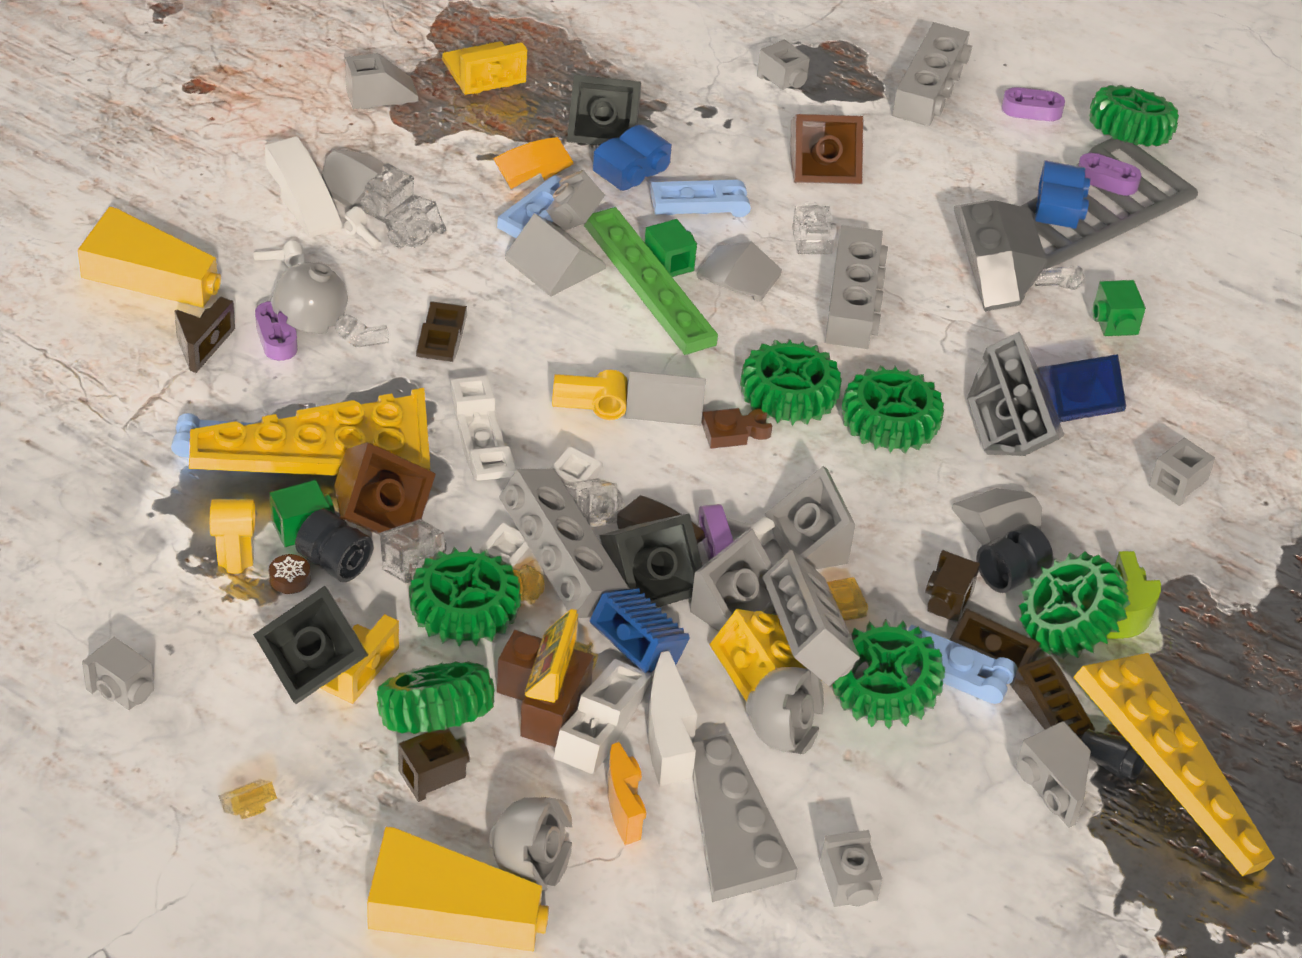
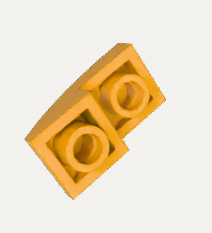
M558 137L530 142L493 158L510 189L538 174H541L542 178L546 180L574 165L573 160Z
M620 742L611 744L608 800L617 831L624 844L628 845L641 840L643 820L646 819V809L641 797L637 794L638 782L642 779L640 766L633 756L629 757Z

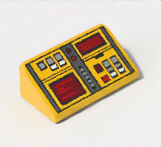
M570 609L544 633L525 690V696L553 703L558 700L577 640V610Z

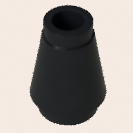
M1088 729L1082 736V742L1091 750V760L1121 780L1126 777L1134 780L1138 777L1145 761L1125 737L1099 731L1095 732L1091 729Z

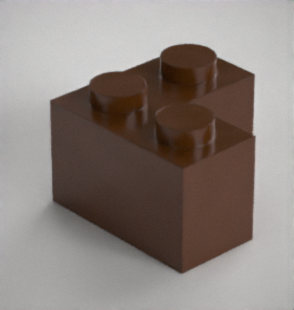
M514 630L498 658L497 693L523 701L521 737L556 748L560 729L578 710L581 695L592 684L594 655L577 649L573 650L558 700L555 703L525 696V690L542 638Z

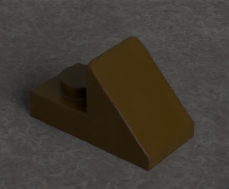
M220 296L210 308L204 310L200 318L180 310L174 311L176 335L189 370L197 373L235 330L234 303L232 300Z

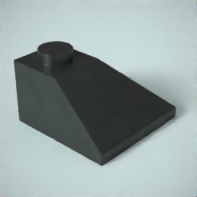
M690 514L637 524L599 535L603 548L629 590L639 588L640 594L645 593V599L650 598L651 604L656 603V608L692 598L695 572L703 565Z
M323 586L253 634L295 704H298L368 656V653L326 586Z

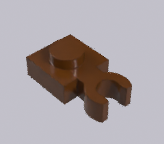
M739 408L702 412L701 424L710 449L747 445L748 437L758 440L768 439L771 437L773 427L771 423H766L767 412L765 413L761 409L753 410L748 415H741Z

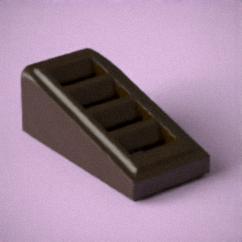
M1051 656L1018 668L1012 689L1044 730L1062 721L1071 719L1074 723L1068 726L1080 739H1082V736L1088 729L1095 731V727L1065 675ZM1049 692L1052 694V695L1047 696V697H1044V696H1043L1044 694L1049 693ZM1061 706L1063 708L1061 710L1052 712V709H1055L1057 707Z

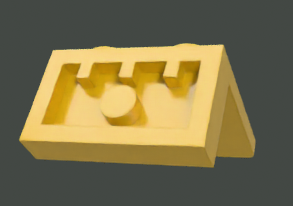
M499 41L442 53V61L465 95L478 94L482 91L510 87L526 82L527 48L522 42L505 46L503 42Z
M736 609L709 644L746 702L750 692L755 691L758 683L770 671L780 667L807 669L794 658L778 615L766 614L762 611L753 612Z

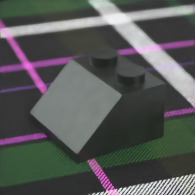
M574 75L567 142L600 146L610 139L620 138L624 132L636 126L639 115L641 82Z

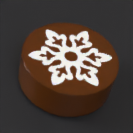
M281 555L275 558L269 565L270 585L280 593L295 594L303 591L310 583V565L305 558L299 555Z

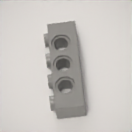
M933 22L896 90L892 116L930 126L935 115H941L946 98H950L954 83L961 76L963 64H967L972 51V46L968 45L969 31Z
M841 225L825 343L868 349L870 336H878L881 314L874 313V311L880 312L883 291L877 289H883L886 268L879 266L885 267L888 246L881 245L883 231Z
M517 469L499 495V498L567 611L574 609L577 610L578 618H589L592 616L602 594L629 590L555 469Z
M791 549L762 577L794 658L830 686L839 677L847 675L854 667L855 662L860 659V656L825 577Z

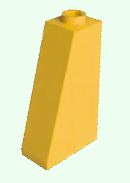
M109 206L78 248L81 278L201 308H204L210 297L216 295L220 288L221 275L217 273L216 257L114 207Z
M385 826L367 901L368 929L534 951L537 933L546 934L549 906L541 905L542 886L397 828Z

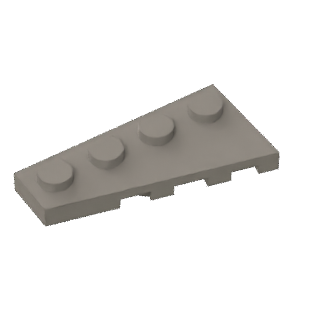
M731 734L693 743L696 754L692 778L700 812L699 822L705 844V861L707 870H709L712 902L796 880L798 869Z

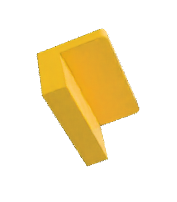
M386 614L380 618L371 630L359 624L353 626L352 629L368 653V656L320 689L352 704L358 699L399 649V620Z

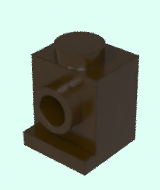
M942 550L937 569L931 573L925 593L931 595L928 601V612L958 623L974 592L980 563Z
M449 728L446 730H435L430 733L426 732L398 743L399 772L418 802L426 799V793L466 778V764L470 762L468 749L461 738L456 739Z

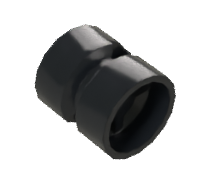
M325 508L315 511L305 520L297 533L295 547L299 554L315 565H321L328 574L340 582H349L356 578L367 566L374 549L373 540L357 528L349 526L344 519Z
M1023 524L1008 532L1004 537H998L982 545L976 555L977 563H980V575L991 589L999 593H1006L1018 587L1027 578L1037 577L1042 574L1041 567L1049 569L1052 567L1054 560L1049 540L1038 527L1031 524Z

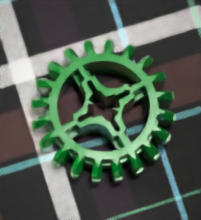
M1109 85L1102 87L1096 92L1090 105L1089 121L1094 124L1097 130H1101L1104 135L1112 136L1113 139L1122 140L1124 143H1133L1136 146L1140 144L1146 147L1151 145L1157 147L1161 146V144H1167L1172 139L1173 133L1176 132L1178 126L1179 110L1174 107V104L1166 101L1164 97L1155 95L1154 92H1147L1144 89H1137L1133 86L1125 87L1118 85L1116 87Z
M774 339L771 346L761 343L759 350H751L748 359H745V364L742 366L740 386L741 392L744 395V402L751 404L752 411L761 409L763 412H767V418H776L777 424L785 420L789 421L792 426L796 421H802L808 425L812 418L821 421L824 414L831 413L832 408L840 397L842 378L841 372L837 368V362L830 360L828 352L820 353L818 345L808 347L804 341L796 344L788 339L786 343H780Z
M880 365L876 372L866 369L863 375L856 374L854 380L848 383V387L845 389L841 406L844 426L850 428L851 436H860L861 444L869 442L874 444L875 450L879 447L888 448L890 453L893 449H900L906 454L910 447L920 450L922 444H930L932 438L937 435L938 430L941 428L944 415V403L941 399V392L935 390L934 382H925L924 374L915 376L911 374L910 369L905 372L899 371L896 366L892 370H886Z
M471 546L467 552H459L454 547L451 554L447 555L438 551L435 560L425 558L422 567L416 568L413 580H411V585L409 586L410 610L412 615L415 616L417 626L425 627L428 637L439 634L442 644L450 639L456 640L459 647L463 641H471L477 646L481 638L492 642L496 633L505 634L509 624H514L517 612L521 606L520 582H518V577L514 576L512 565H504L501 556L490 558L487 549L480 554L474 553Z
M1086 551L1079 557L1070 552L1063 562L1055 558L1054 565L1049 569L1041 567L1042 574L1039 578H1029L1032 588L1022 591L1025 601L1018 607L1022 614L1020 621L1022 622V627L1028 633L1027 636L1040 642L1042 651L1047 652L1049 655L1054 653L1062 659L1069 653L1079 658L1084 649L1094 654V648L1097 643L1108 644V634L1110 632H1120L1117 622L1127 619L1124 608L1131 604L1127 595L1129 591L1127 584L1117 568L1099 554L1093 557ZM1072 602L1077 605L1076 608L1072 606Z
M885 619L882 627L878 628L869 621L866 626V632L854 628L851 638L860 659L855 662L854 667L847 675L839 677L832 684L833 693L836 698H840V705L843 710L852 709V716L856 721L867 716L868 724H870L871 728L878 720H883L888 729L891 728L894 720H900L907 727L910 715L922 720L925 715L924 708L934 709L936 696H941L943 692V679L945 678L942 654L940 649H934L932 637L922 638V631L919 626L911 631H907V625L904 620L897 627H891L890 622ZM863 662H866L868 668L863 671V676L856 680L854 677L855 672ZM918 667L921 675L910 686L907 683V679L911 677V671Z
M455 661L445 664L442 662L437 665H426L418 669L412 668L411 671L399 673L396 677L388 678L378 687V702L376 703L383 726H386L388 730L402 734L407 732L413 734L419 732L430 733L435 730H446L454 726L460 727L463 723L474 722L478 717L486 715L494 707L495 689L493 679L490 678L489 669L485 668L484 665L469 661L464 663Z

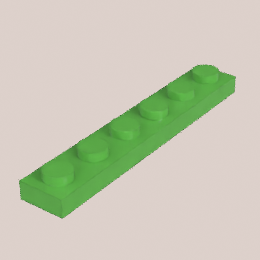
M613 207L592 213L584 227L682 353L688 355L717 346V332L620 211Z

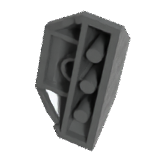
M985 200L954 206V213L984 311L1019 306L1047 261L1030 209L996 200Z
M1021 333L1013 334L987 347L982 357L984 362L976 373L967 397L986 454L1026 456L1063 437L1064 432L1047 385Z

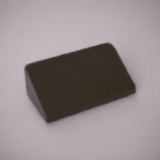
M968 608L965 609L949 639L993 659L1008 658L1016 664L1017 668L1034 662L1041 652L1040 642Z

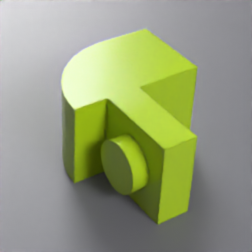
M1119 551L1115 567L1127 584L1129 590L1127 595L1131 604L1124 608L1127 619L1117 622L1120 632H1110L1107 639L1131 638L1143 633L1152 621L1161 593L1160 580H1147L1146 571L1143 567L1139 566L1135 552Z

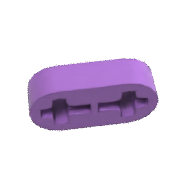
M1013 87L1005 91L1001 108L1005 114L1015 118L1057 121L1062 118L1065 98L1053 91Z
M1087 153L1080 157L1078 166L1085 167V177L1091 179L1090 185L1124 196L1135 194L1138 191L1142 174L1137 167L1096 153Z
M270 301L258 305L255 310L256 330L264 353L272 360L285 361L291 359L298 351L295 328L286 323L288 317L280 310L277 316L273 311ZM281 338L282 343H278L276 339Z
M721 504L699 507V527L705 533L706 538L703 540V544L709 561L733 542L728 521Z

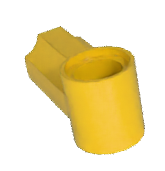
M613 369L604 370L596 377L555 374L552 406L590 409L602 419H618L626 411L628 379L623 373Z
M212 499L210 506V534L216 538L218 566L225 568L227 573H242L246 568L253 566L255 501L250 499Z

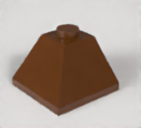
M796 114L791 119L790 156L794 183L861 185L863 169V116Z
M369 442L347 448L334 485L340 518L403 546L412 548L436 473Z

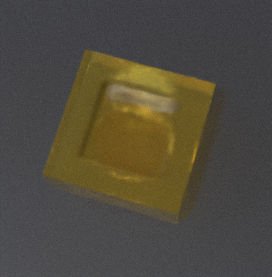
M855 577L827 582L844 621L867 616L868 604Z
M262 779L218 796L224 813L235 816L240 815L241 819L250 818L266 811L265 803L278 799L272 782Z

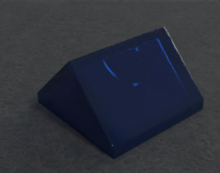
M1118 354L1038 367L1047 385L1060 422L1123 412L1126 409Z

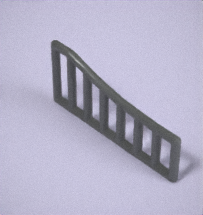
M1111 138L1095 145L1088 153H1096L1120 161L1111 154L1120 149L1175 189L1177 193L1168 196L1141 176L1138 191L1154 202V204L1145 208L1129 195L1124 196L1095 187L1131 215L1120 219L1088 194L1086 198L1089 200L1088 212L1107 226L1096 230L1084 220L1079 219L1077 228L1071 229L1083 238L1071 242L1050 224L1035 221L1037 197L1021 207L1030 209L1038 234L1058 248L1049 254L1045 253L1047 261L1041 271L1044 272L1196 199L1198 190L1138 145L1136 146L1129 142L1124 143L1122 140Z

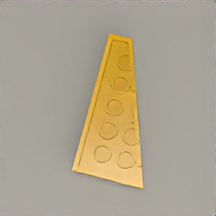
M424 388L413 389L410 396L394 398L392 393L379 395L378 401L365 404L351 400L296 411V416L278 419L276 414L262 416L261 422L242 425L234 421L190 429L189 469L338 475L346 449L369 442L430 470Z
M1149 653L1084 665L1073 678L1242 876L1264 869L1275 858Z

